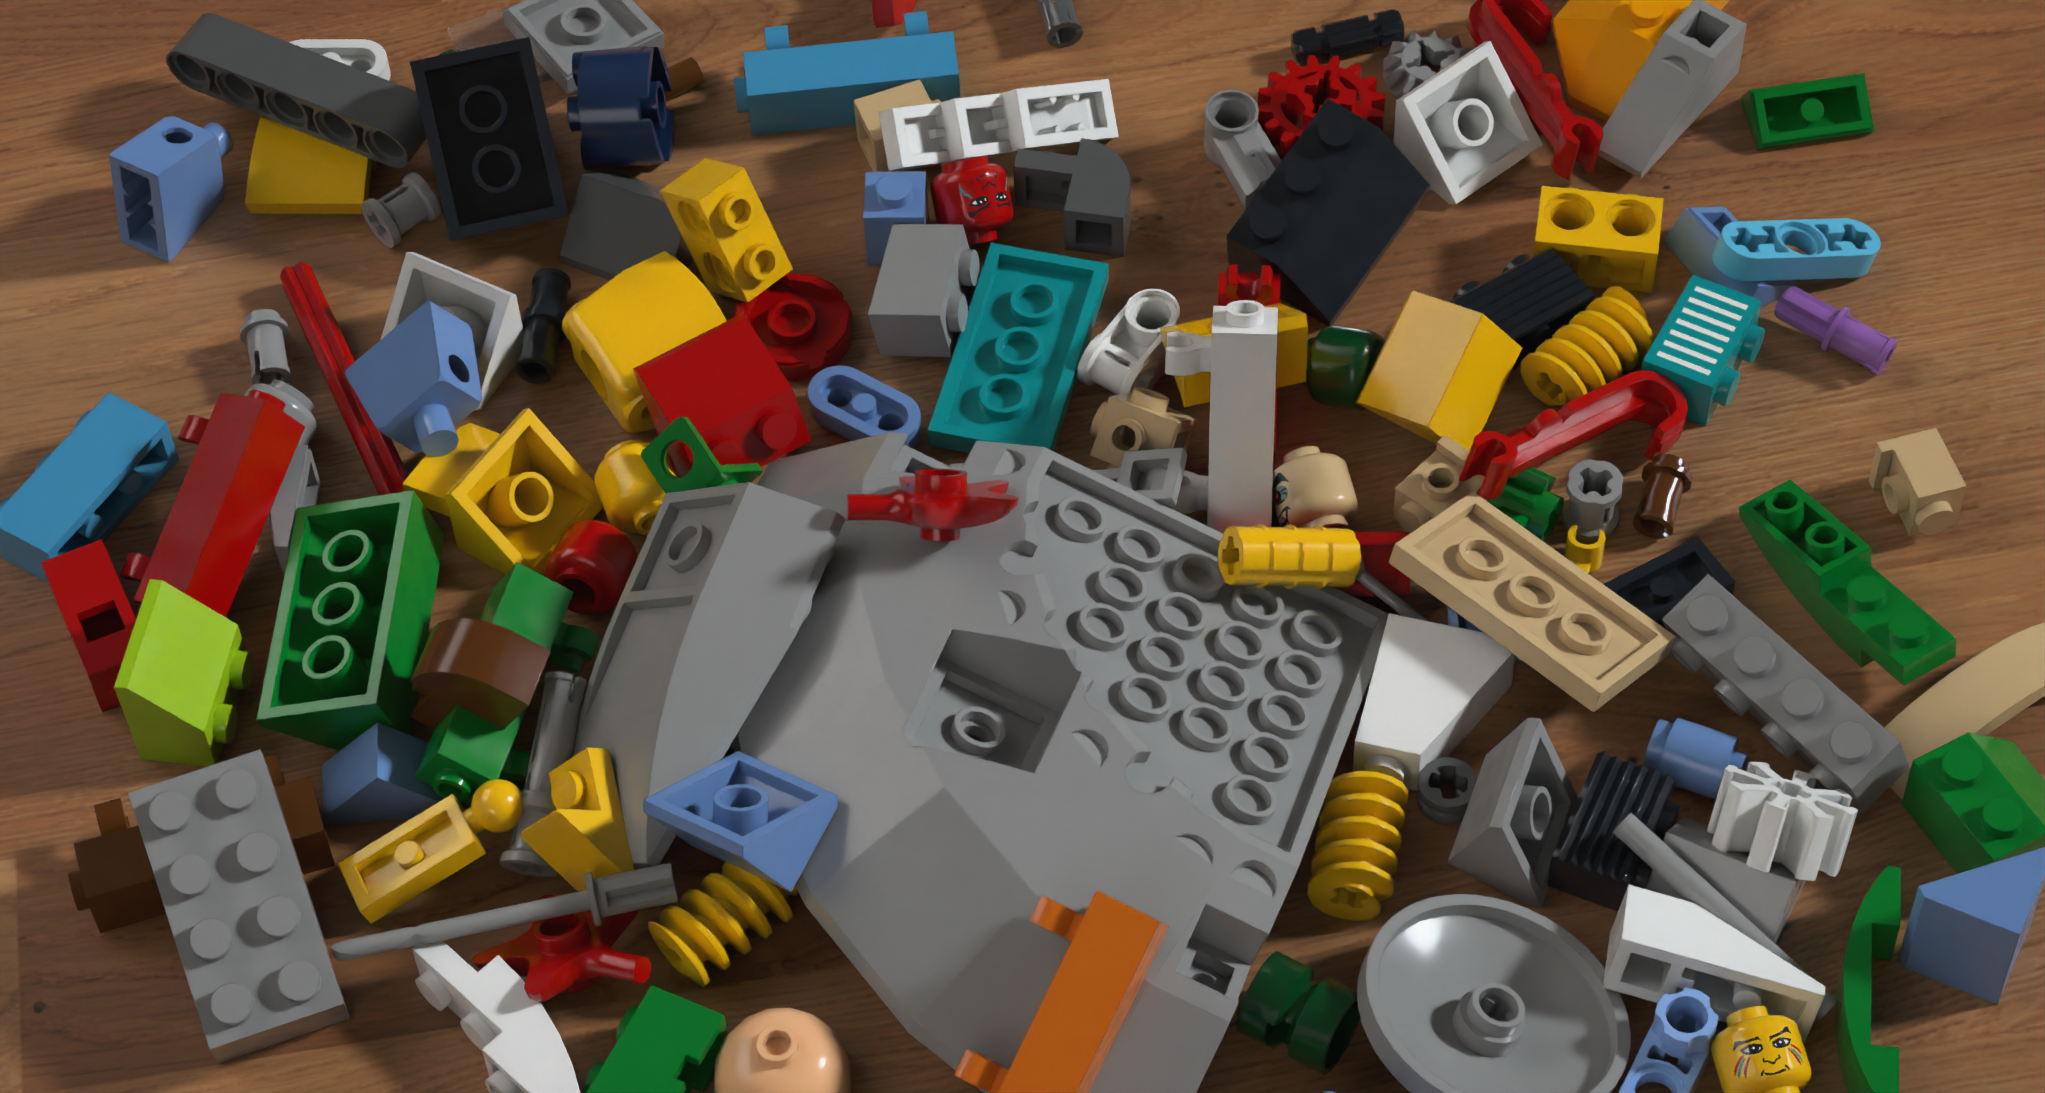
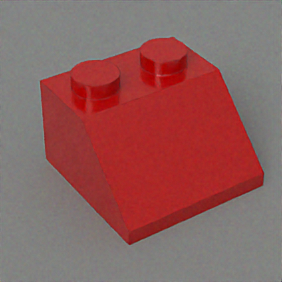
M742 314L633 368L658 435L678 417H688L720 465L758 463L762 467L812 441L792 386L747 317ZM678 440L670 445L667 452L672 457L680 478H682L692 468L693 454L685 442Z

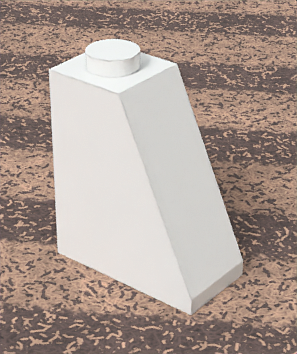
M1389 613L1355 739L1353 772L1372 771L1390 775L1403 782L1407 789L1418 791L1420 772L1426 764L1437 758L1448 757L1511 687L1516 656L1484 632Z

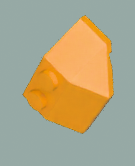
M1569 0L1553 18L1552 23L1560 66L1566 82L1565 89L1568 103L1607 122L1662 34L1694 0ZM1730 0L1702 1L1722 10Z

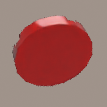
M787 273L747 303L739 300L735 305L732 318L740 314L747 317L787 380L797 381L813 377L819 371L837 365L850 349L854 332L853 315L850 305L848 306L847 302L843 299V293L833 283L815 275Z

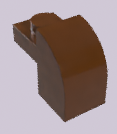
M469 618L442 621L433 627L410 680L413 682L412 690L420 694L411 718L435 729L458 705L505 729L529 706L551 651L507 628L490 622Z

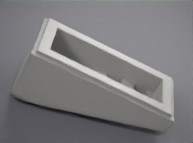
M297 445L269 512L273 546L284 575L297 508L317 505L321 486L314 458L308 445Z

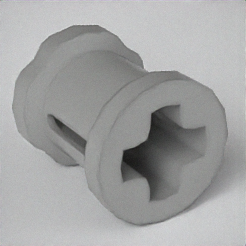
M415 172L406 175L402 179L403 184L379 200L369 198L361 205L363 216L370 229L388 248L398 245L402 234L425 219L432 222L442 214L436 195L430 189L427 182Z
M1587 459L1575 464L1569 471L1566 490L1570 498L1566 501L1562 510V522L1567 532L1571 526L1578 525L1576 539L1597 542L1600 530L1604 531L1606 539L1616 532L1620 518L1616 503L1621 499L1624 479L1619 469L1607 461Z

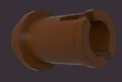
M1659 454L1653 457L1652 462L1647 463L1643 467L1642 479L1645 487L1638 511L1633 519V526L1639 533L1647 537L1664 539L1667 538V534L1670 536L1673 534L1674 521L1681 496L1691 488L1692 476L1689 473V465L1682 458L1671 454Z

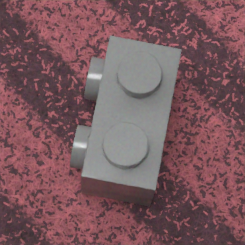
M892 224L868 312L880 356H952L957 332H964L968 318V304L966 300L969 286L977 285L980 271L978 253L976 250H970L963 225Z

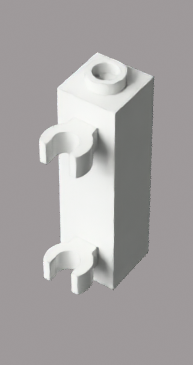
M1251 300L1233 301L1227 304V306H1213L1211 337H1201L1194 333L1180 331L1167 333L1165 374L1187 376L1198 372H1211L1208 476L1197 475L1184 470L1177 504L1172 509L1182 514L1192 513L1196 510H1208L1207 526L1219 532H1224L1230 526H1256L1260 523L1271 527L1278 307H1264L1261 303Z

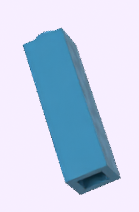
M927 11L903 13L905 36L790 48L787 25L764 27L766 50L743 52L745 77L734 78L737 112H749L752 135L856 125L853 100L919 79L931 101L939 99L941 102L954 98H961L953 31L929 33Z

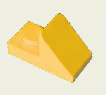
M587 747L548 773L551 783V797L556 810L521 831L523 840L578 892L587 890L585 873L592 872L593 877L597 878L634 870L609 749Z

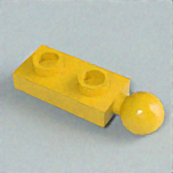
M503 779L487 781L475 791L471 807L466 810L457 798L451 794L338 863L359 911L372 924L485 855L486 852L477 834L483 830L495 833L506 832L519 823L524 813L523 794L520 789L513 783Z

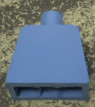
M175 116L165 117L115 149L109 155L121 242L168 263L181 251L223 201L225 191L221 159L234 146L230 133L223 126L210 122L201 128Z
M427 300L344 371L346 378L380 432L416 453L424 452L431 457L447 455L457 447L459 439L455 426L475 411L482 401L473 334L470 325L430 300Z

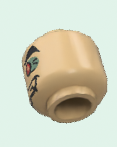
M1316 446L1300 447L1288 452L1283 457L1284 464L1273 472L1272 502L1279 526L1285 527L1291 524L1297 528H1313L1321 525L1325 528L1349 529L1348 523L1354 519L1358 512V501L1344 459L1335 454L1320 453L1319 448Z

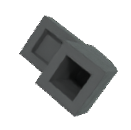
M1081 138L1077 156L1058 154L1052 151L1018 149L1013 165L1015 206L1064 212L1066 250L1124 257L1131 228V182L1128 168L1121 157L1109 147Z

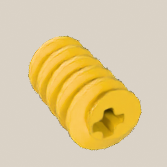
M1620 286L1609 287L1602 294V297L1594 299L1586 307L1585 311H1580L1569 321V325H1563L1553 334L1551 339H1546L1534 353H1529L1521 361L1520 372L1523 383L1541 402L1549 406L1563 407L1566 403L1622 377V371H1631L1639 364V358H1645L1655 340L1652 330L1648 325L1646 312L1640 302L1630 292Z
M1372 771L1344 773L1332 779L1319 815L1320 830L1316 834V853L1312 857V876L1309 878L1307 896L1312 905L1323 913L1351 921L1373 920L1381 912L1382 906L1379 902L1387 900L1393 895L1395 881L1391 876L1397 871L1398 857L1395 855V852L1401 847L1402 837L1398 830L1404 826L1405 812L1402 807L1407 804L1409 791L1403 782L1390 775Z
M725 862L722 866V875L710 873L701 882L702 892L697 889H689L680 898L681 908L668 905L660 913V924L648 922V930L655 944L678 972L688 976L696 984L704 987L710 981L703 965L706 960H709L723 971L731 965L724 946L729 943L737 951L746 955L752 949L745 932L746 929L750 927L759 936L766 939L772 934L770 923L766 917L768 912L773 913L786 923L792 919L793 914L786 898L790 895H797L795 886L792 892H789Z

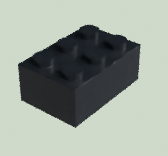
M529 37L410 62L450 241L569 216Z

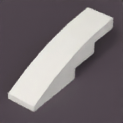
M1109 79L1020 88L999 94L954 98L940 103L896 107L878 112L889 171L941 165L947 162L988 155V158L1017 154L1018 149L1038 151L1080 144L1081 138L1101 141L1119 137Z

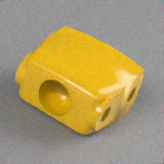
M663 251L625 269L590 296L573 305L562 320V330L571 343L576 363L621 427L627 432L637 433L656 427L633 368L726 322V319L717 302L703 283L677 257Z

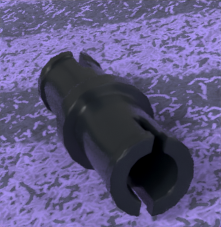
M543 268L535 273L532 279L533 287L529 307L521 314L524 333L515 370L521 379L529 383L543 384L552 379V375L555 374L556 370L555 362L558 345L566 338L562 330V320L565 317L568 292L572 283L570 277L560 269Z

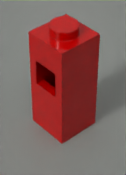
M100 539L43 561L41 565L100 709L104 712L120 706L114 685L136 622V617L104 543Z

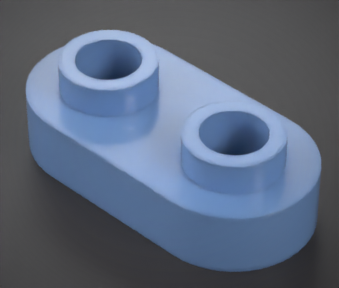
M837 365L827 367L815 374L810 380L807 390L810 413L817 423L851 441L887 432L909 434L905 445L910 448L915 447L919 442L922 434L921 413L918 404L908 395L849 366ZM837 403H846V404H847L846 406H843V407H836V406H834V405L837 404Z

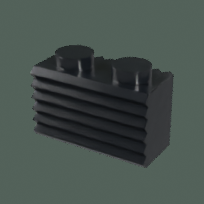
M1548 248L1533 257L1520 255L1507 264L1501 274L1482 284L1479 281H1471L1463 285L1455 293L1450 303L1483 313L1522 347L1512 368L1516 370L1529 353H1534L1546 339H1551L1558 329L1563 325H1569V321L1580 311H1585L1586 307L1594 300V294L1591 287H1586L1584 280L1578 278L1576 271H1571L1569 263H1564L1562 256H1557L1554 248Z
M1605 751L1599 752L1551 857L1548 886L1615 911H1619L1628 885L1646 889L1653 869L1622 842L1613 831L1632 813L1663 841L1666 832L1676 824L1680 811V805L1670 802L1674 779L1669 774L1661 775L1656 769L1648 770L1644 765L1635 766L1631 760L1623 762L1618 756L1610 757Z

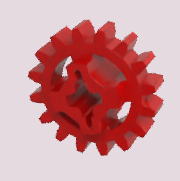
M1308 55L1307 66L1301 68L1295 62L1289 60L1285 62V76L1270 72L1268 74L1267 87L1259 88L1258 122L1272 146L1280 144V159L1282 160L1327 99L1371 122L1383 131L1384 93L1377 92L1376 77L1371 76L1361 79L1360 64L1355 63L1347 69L1340 68L1339 56L1334 55L1327 65H1319L1315 55Z

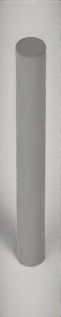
M1632 813L1613 831L1622 842L1687 901L1701 906L1810 976ZM1826 989L1825 997L1816 1015V1019L1819 1021L1838 1001Z

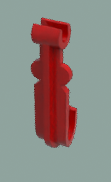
M1477 0L1470 8L1467 28L1473 38L1474 47L1476 48L1483 42L1491 41L1538 136L1545 135L1554 147L1551 160L1553 171L1569 180L1576 160L1581 163L1587 174H1592L1603 138L1601 126L1589 118L1573 114L1562 99V90L1558 78L1551 72L1543 73L1541 61L1516 30V28L1521 29L1537 45L1545 43L1550 31L1553 14L1541 0Z
M1646 370L1631 372L1566 403L1556 411L1551 408L1544 410L1531 423L1505 435L1496 431L1480 432L1474 438L1459 480L1464 482L1475 475L1484 476L1485 478L1478 495L1486 500L1495 499L1502 494L1509 477L1529 467L1537 469L1546 459L1552 456L1556 457L1627 421H1639L1656 428L1649 440L1648 448L1644 455L1652 461L1654 456L1665 454L1679 440L1684 429L1685 417L1688 411L1686 397L1679 386L1664 375Z

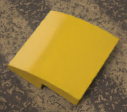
M261 116L252 148L245 205L250 214H363L361 205L369 199L371 170L377 169V161Z

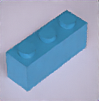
M108 392L92 410L87 411L80 417L74 430L52 453L45 455L40 460L35 472L12 496L7 497L0 503V554L2 559L48 583L41 562L100 539L104 543L179 460L167 422Z

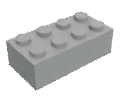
M261 749L129 792L128 795L208 1047L217 1063L220 1064L350 1019Z

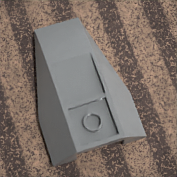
M751 482L666 493L599 649L584 697L572 752L573 757L587 747L609 749L634 870L659 865L676 837L673 832L643 812V799L712 765L724 757L797 635L801 624L811 611L813 595L825 567L834 556L836 550L835 543L845 521V518L838 512Z

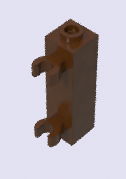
M277 754L264 757L303 875L335 866L311 778L308 777L286 784ZM121 798L94 805L101 836L74 843L79 870L68 873L72 895L78 911L90 909L100 933L165 915L166 911L139 826H130L128 816L125 817Z

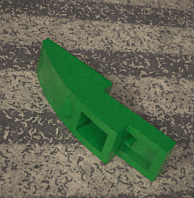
M1791 479L1739 506L1741 520L1774 571L1822 629L1859 666L1863 667L1872 661H1876L1904 686L1956 657V637L1872 567L1871 547Z

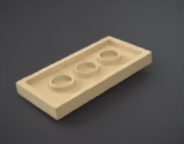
M1473 491L1395 543L1389 560L1392 566L1412 579L1416 584L1423 587L1592 712H1595L1666 658L1676 639V636Z

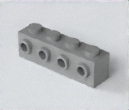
M1709 574L1662 619L1666 630L1676 636L1670 654L1691 674L1695 675L1701 670L1717 684L1713 688L1714 692L1734 713L1742 716L1748 712L1764 726L1760 730L1761 734L1781 755L1789 759L1795 754L1812 770L1809 774L1817 779L1815 784L1819 789L1835 790L1838 788L1844 790L1852 797L1850 804L1863 814L1909 768L1900 741Z

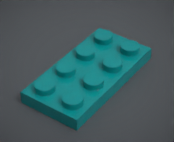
M996 243L990 244L968 309L965 330L960 333L928 427L929 446L970 453L977 440L1039 446L1055 452L1078 379L1077 368L1089 344L1109 281L1108 263Z

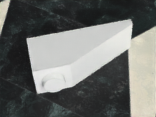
M1628 885L1609 936L1603 988L1655 1003L1665 993L1676 994L1684 990L1685 987L1697 989L1710 997L1711 1009L1719 1016L1718 1020L1726 1022L1728 1015L1738 1010L1752 1006H1765L1768 1015H1783L1794 1020L1798 1026L1803 1044L1805 1043L1825 997L1826 986L1696 903Z

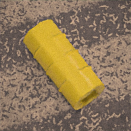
M1261 523L1256 526H1230L1225 529L1218 548V565L1225 583L1229 585H1254V587L1259 589L1265 586H1283L1287 589L1295 586H1312L1318 590L1323 587H1349L1355 582L1361 564L1360 544L1353 530L1325 528L1321 525L1313 528H1297L1291 524L1285 527H1267Z

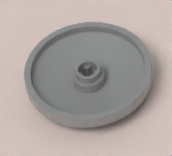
M1451 894L1430 897L1415 902L1393 915L1382 926L1374 938L1360 968L1357 983V1002L1367 1038L1385 1067L1411 1093H1612L1625 1070L1630 1052L1631 1033L1626 1008L1619 992L1603 988L1605 968L1600 961L1577 938L1558 924L1528 908L1509 901L1482 895Z

